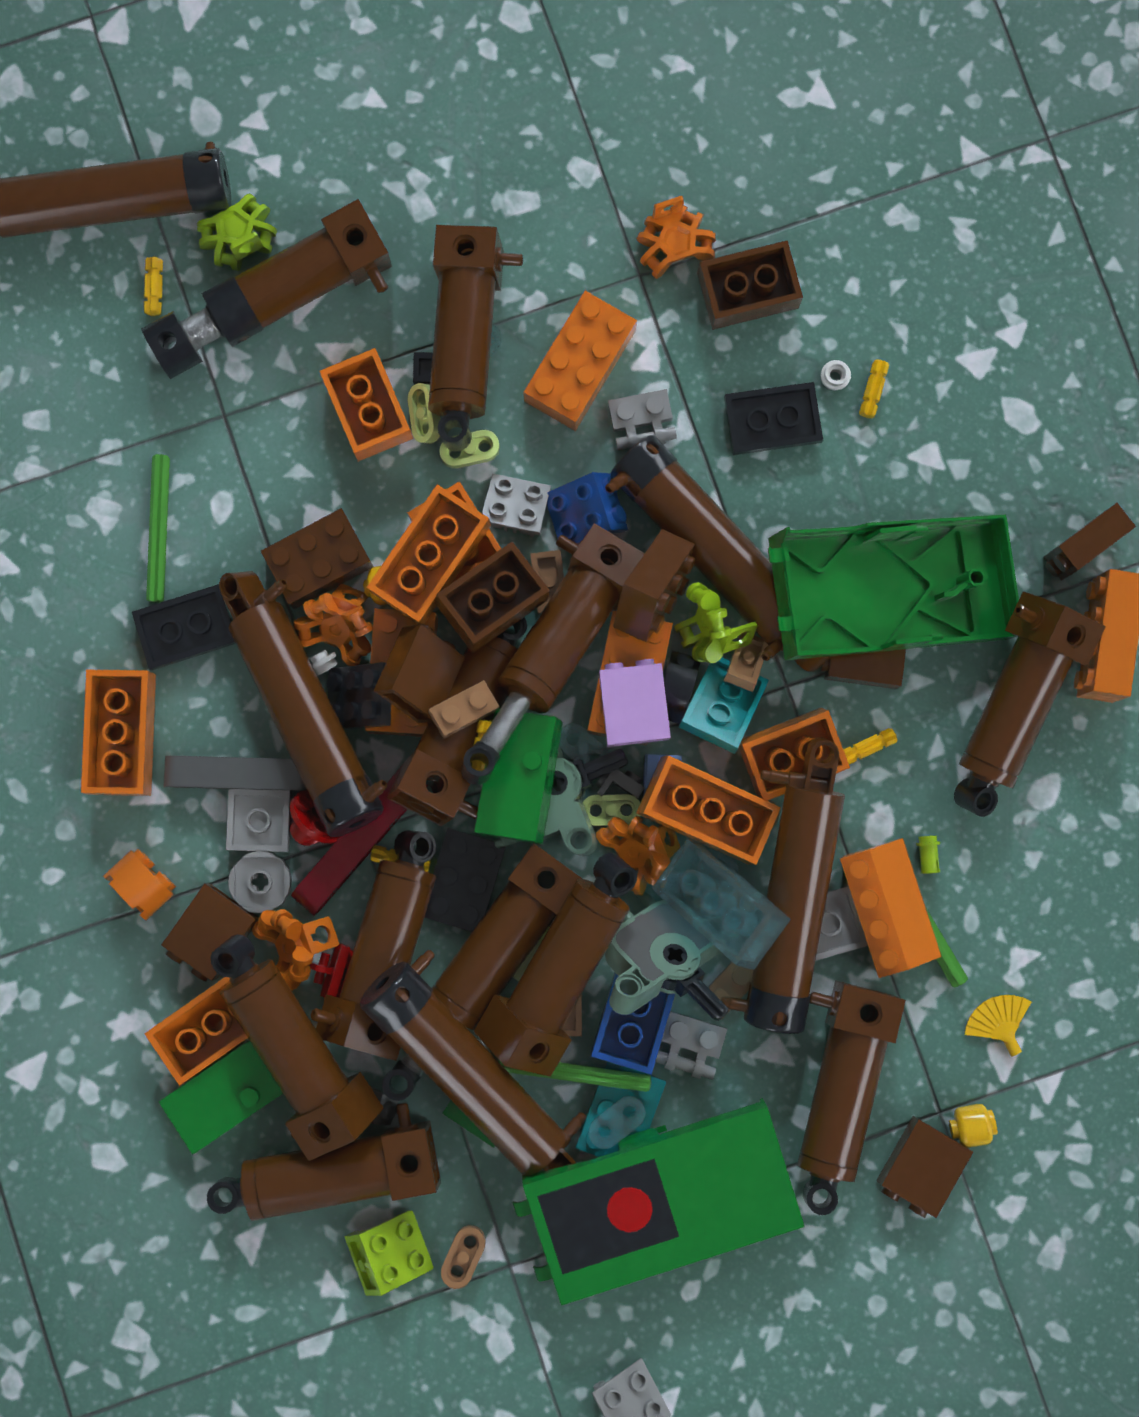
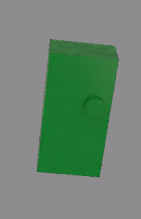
M499 709L498 711L494 712V718H493V720L495 719V717H496V715L498 714V712L500 711V709ZM525 712L524 717H522L499 754L500 759L494 766L490 779L482 784L475 833L543 844L563 725L560 719L555 716Z
M249 1040L160 1100L159 1104L193 1155L282 1095L283 1092Z

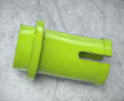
M937 835L919 836V843H916V846H919L921 874L940 873L937 846L940 845V841H937Z

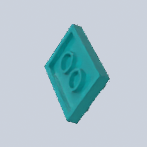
M721 658L716 663H709L679 728L735 754L769 679L759 675L753 692L724 681L730 661Z
M608 1061L605 1069L647 1074ZM650 1075L651 1087L647 1092L598 1085L575 1148L601 1157L619 1151V1139L649 1129L665 1088L666 1080Z

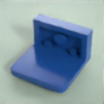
M592 472L547 492L549 495L547 507L557 538L560 535H564L579 544L594 523L612 534H620L628 530L626 512L620 505L617 491L609 493L605 489V486L612 480L610 473Z

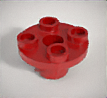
M303 790L297 793L290 802V813L294 820L290 826V833L293 839L304 846H310L318 842L334 843L342 836L330 837L326 834L312 805L313 801L308 791Z

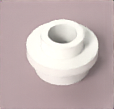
M833 360L826 363L822 368L821 381L830 390H841L848 385L851 379V371L844 362ZM830 373H839L840 380L835 381L831 379Z
M323 650L310 658L317 676L338 664L334 658L336 657L335 652L328 654L326 650Z

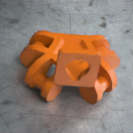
M683 196L655 204L653 215L646 218L644 222L646 227L636 238L640 244L650 247L641 257L640 262L643 266L648 265L652 269V275L655 279L661 277L673 262L691 256L702 261L715 258L712 243L716 241V234L710 230L698 229L704 214L698 212L695 215L688 212V207L684 206ZM672 206L669 210L664 211L666 207ZM656 232H661L659 237L655 236ZM696 240L700 242V247L695 246ZM660 250L667 256L661 262L656 257Z
M340 584L332 594L325 593L320 595L317 601L310 599L304 602L303 608L307 616L294 620V628L298 630V638L302 646L308 647L324 642L339 648L342 659L348 666L359 665L361 656H367L371 652V644L364 635L373 630L371 622H366L363 617L365 611L362 605L368 599L365 592L345 584ZM343 594L354 595L357 599L348 600ZM319 625V632L311 633L310 628Z
M635 816L629 825L621 818L613 817L608 822L607 828H600L596 832V838L601 845L615 849L621 859L634 870H638L637 881L631 891L635 895L642 896L646 890L647 883L653 886H662L665 879L663 873L669 870L672 863L670 858L680 849L675 831L662 825L659 827L655 825L648 827L642 823L643 819L639 816ZM666 832L669 834L670 837V846L669 844L666 845L664 840L666 838Z
M285 909L277 911L265 910L261 913L259 921L252 928V933L256 938L275 944L279 955L276 967L292 991L301 982L309 978L311 972L309 965L313 961L314 954L339 945V940L329 916L303 924L301 921L293 919L292 914ZM318 926L325 928L328 933L326 943H320L318 940L313 941L311 935L315 933Z

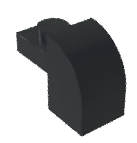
M673 650L664 676L668 720L680 724L689 705L700 662L695 661L688 654Z

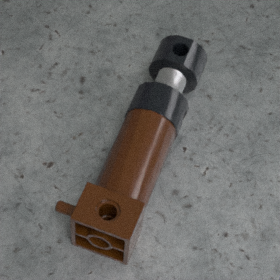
M359 199L322 218L323 229L235 277L232 276L201 293L207 305L200 312L180 321L175 312L172 311L141 328L147 343L167 376L172 379L203 362L198 349L209 344V342L211 343L223 336V338H227L233 347L264 330L263 328L350 280L357 286L370 279L378 293L386 291L388 285L381 272L392 267L389 253ZM362 241L360 245L352 246L354 242ZM176 341L175 346L168 349L169 345Z

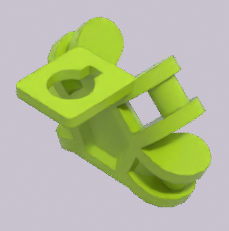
M249 193L238 203L215 216L199 220L197 222V231L201 232L202 237L199 239V248L203 250L215 249L214 264L220 267L223 264L229 265L235 271L241 269L243 258L255 251L270 254L273 248L270 244L271 239L276 237L277 229L274 226L263 222L268 217L270 208L265 204H258L256 197ZM253 229L261 233L260 237H258L256 232H253ZM226 244L230 245L229 247L233 254L226 252Z
M699 582L693 583L688 587L686 597L690 601L697 603L698 609L695 616L676 624L674 628L676 633L680 632L683 642H681L683 649L694 646L692 657L695 661L716 663L722 658L723 653L747 646L752 642L758 627L756 622L732 629L729 626H724L723 618L728 616L726 608H720L719 595L710 589L708 590L705 585ZM698 624L701 633L694 636L691 627ZM747 632L741 640L735 642L732 640L740 634Z

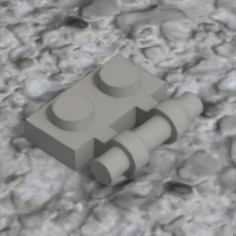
M667 389L608 400L613 432L626 431V437L616 438L617 450L627 448L631 450L637 443L649 435H655L662 444H666L668 440L677 439L675 427L667 429L662 427L663 422L672 421L673 419ZM652 425V432L636 434L635 428Z
M670 1011L661 1041L670 1044L668 1053L658 1051L655 1063L665 1065L664 1069L674 1071L675 1068L691 1073V1077L701 1079L702 1076L713 1080L716 1068L705 1065L706 1057L710 1056L719 1059L727 1028ZM680 1047L697 1052L695 1061L679 1057Z

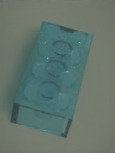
M690 839L685 841L652 887V890L735 965L752 970L756 968L791 920L706 845Z

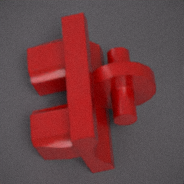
M339 943L338 946L333 948L332 955L322 952L319 963L312 962L309 965L310 969L316 971L313 982L317 984L323 983L320 996L325 998L327 994L339 998L344 980H342L345 968L348 969L353 953L349 946Z

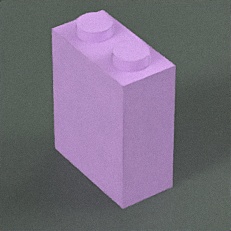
M654 659L635 661L636 666L623 667V663H610L604 665L605 670H599L607 747L667 741L671 738L662 663L654 664Z

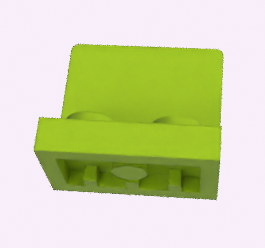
M412 1210L401 1213L368 1230L354 1231L344 1236L366 1296H382L434 1268Z

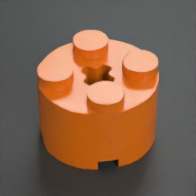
M139 849L135 852L130 850L103 877L110 881V886L132 909L136 907L139 912H142L140 916L147 921L174 895L172 890L176 886L165 874H162L160 871L156 874L152 870L155 864L144 852H141Z

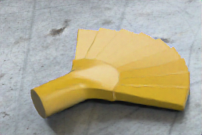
M1015 995L992 997L975 1008L968 1019L964 1035L1001 1040L1004 1042L1010 1056L1013 1057L1022 1052L1015 1039V1033L1032 1002L1024 997Z

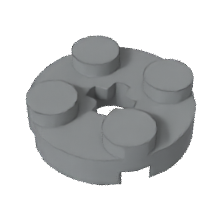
M265 851L251 852L243 856L230 871L228 880L229 891L233 899L249 912L262 913L265 910H274L284 904L290 894L292 886L291 873L285 861L273 853ZM258 873H263L264 878L268 879V885L264 886L263 891H258V886L252 884V880L258 878Z

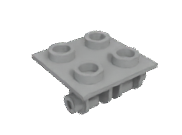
M492 474L482 514L490 519V527L499 529L504 527L505 532L508 531V528H511L515 534L517 530H520V533L531 535V537H534V535L540 536L549 497L547 492L550 491L551 485Z
M642 1358L606 1383L602 1380L593 1386L594 1391L592 1395L604 1417L671 1416Z

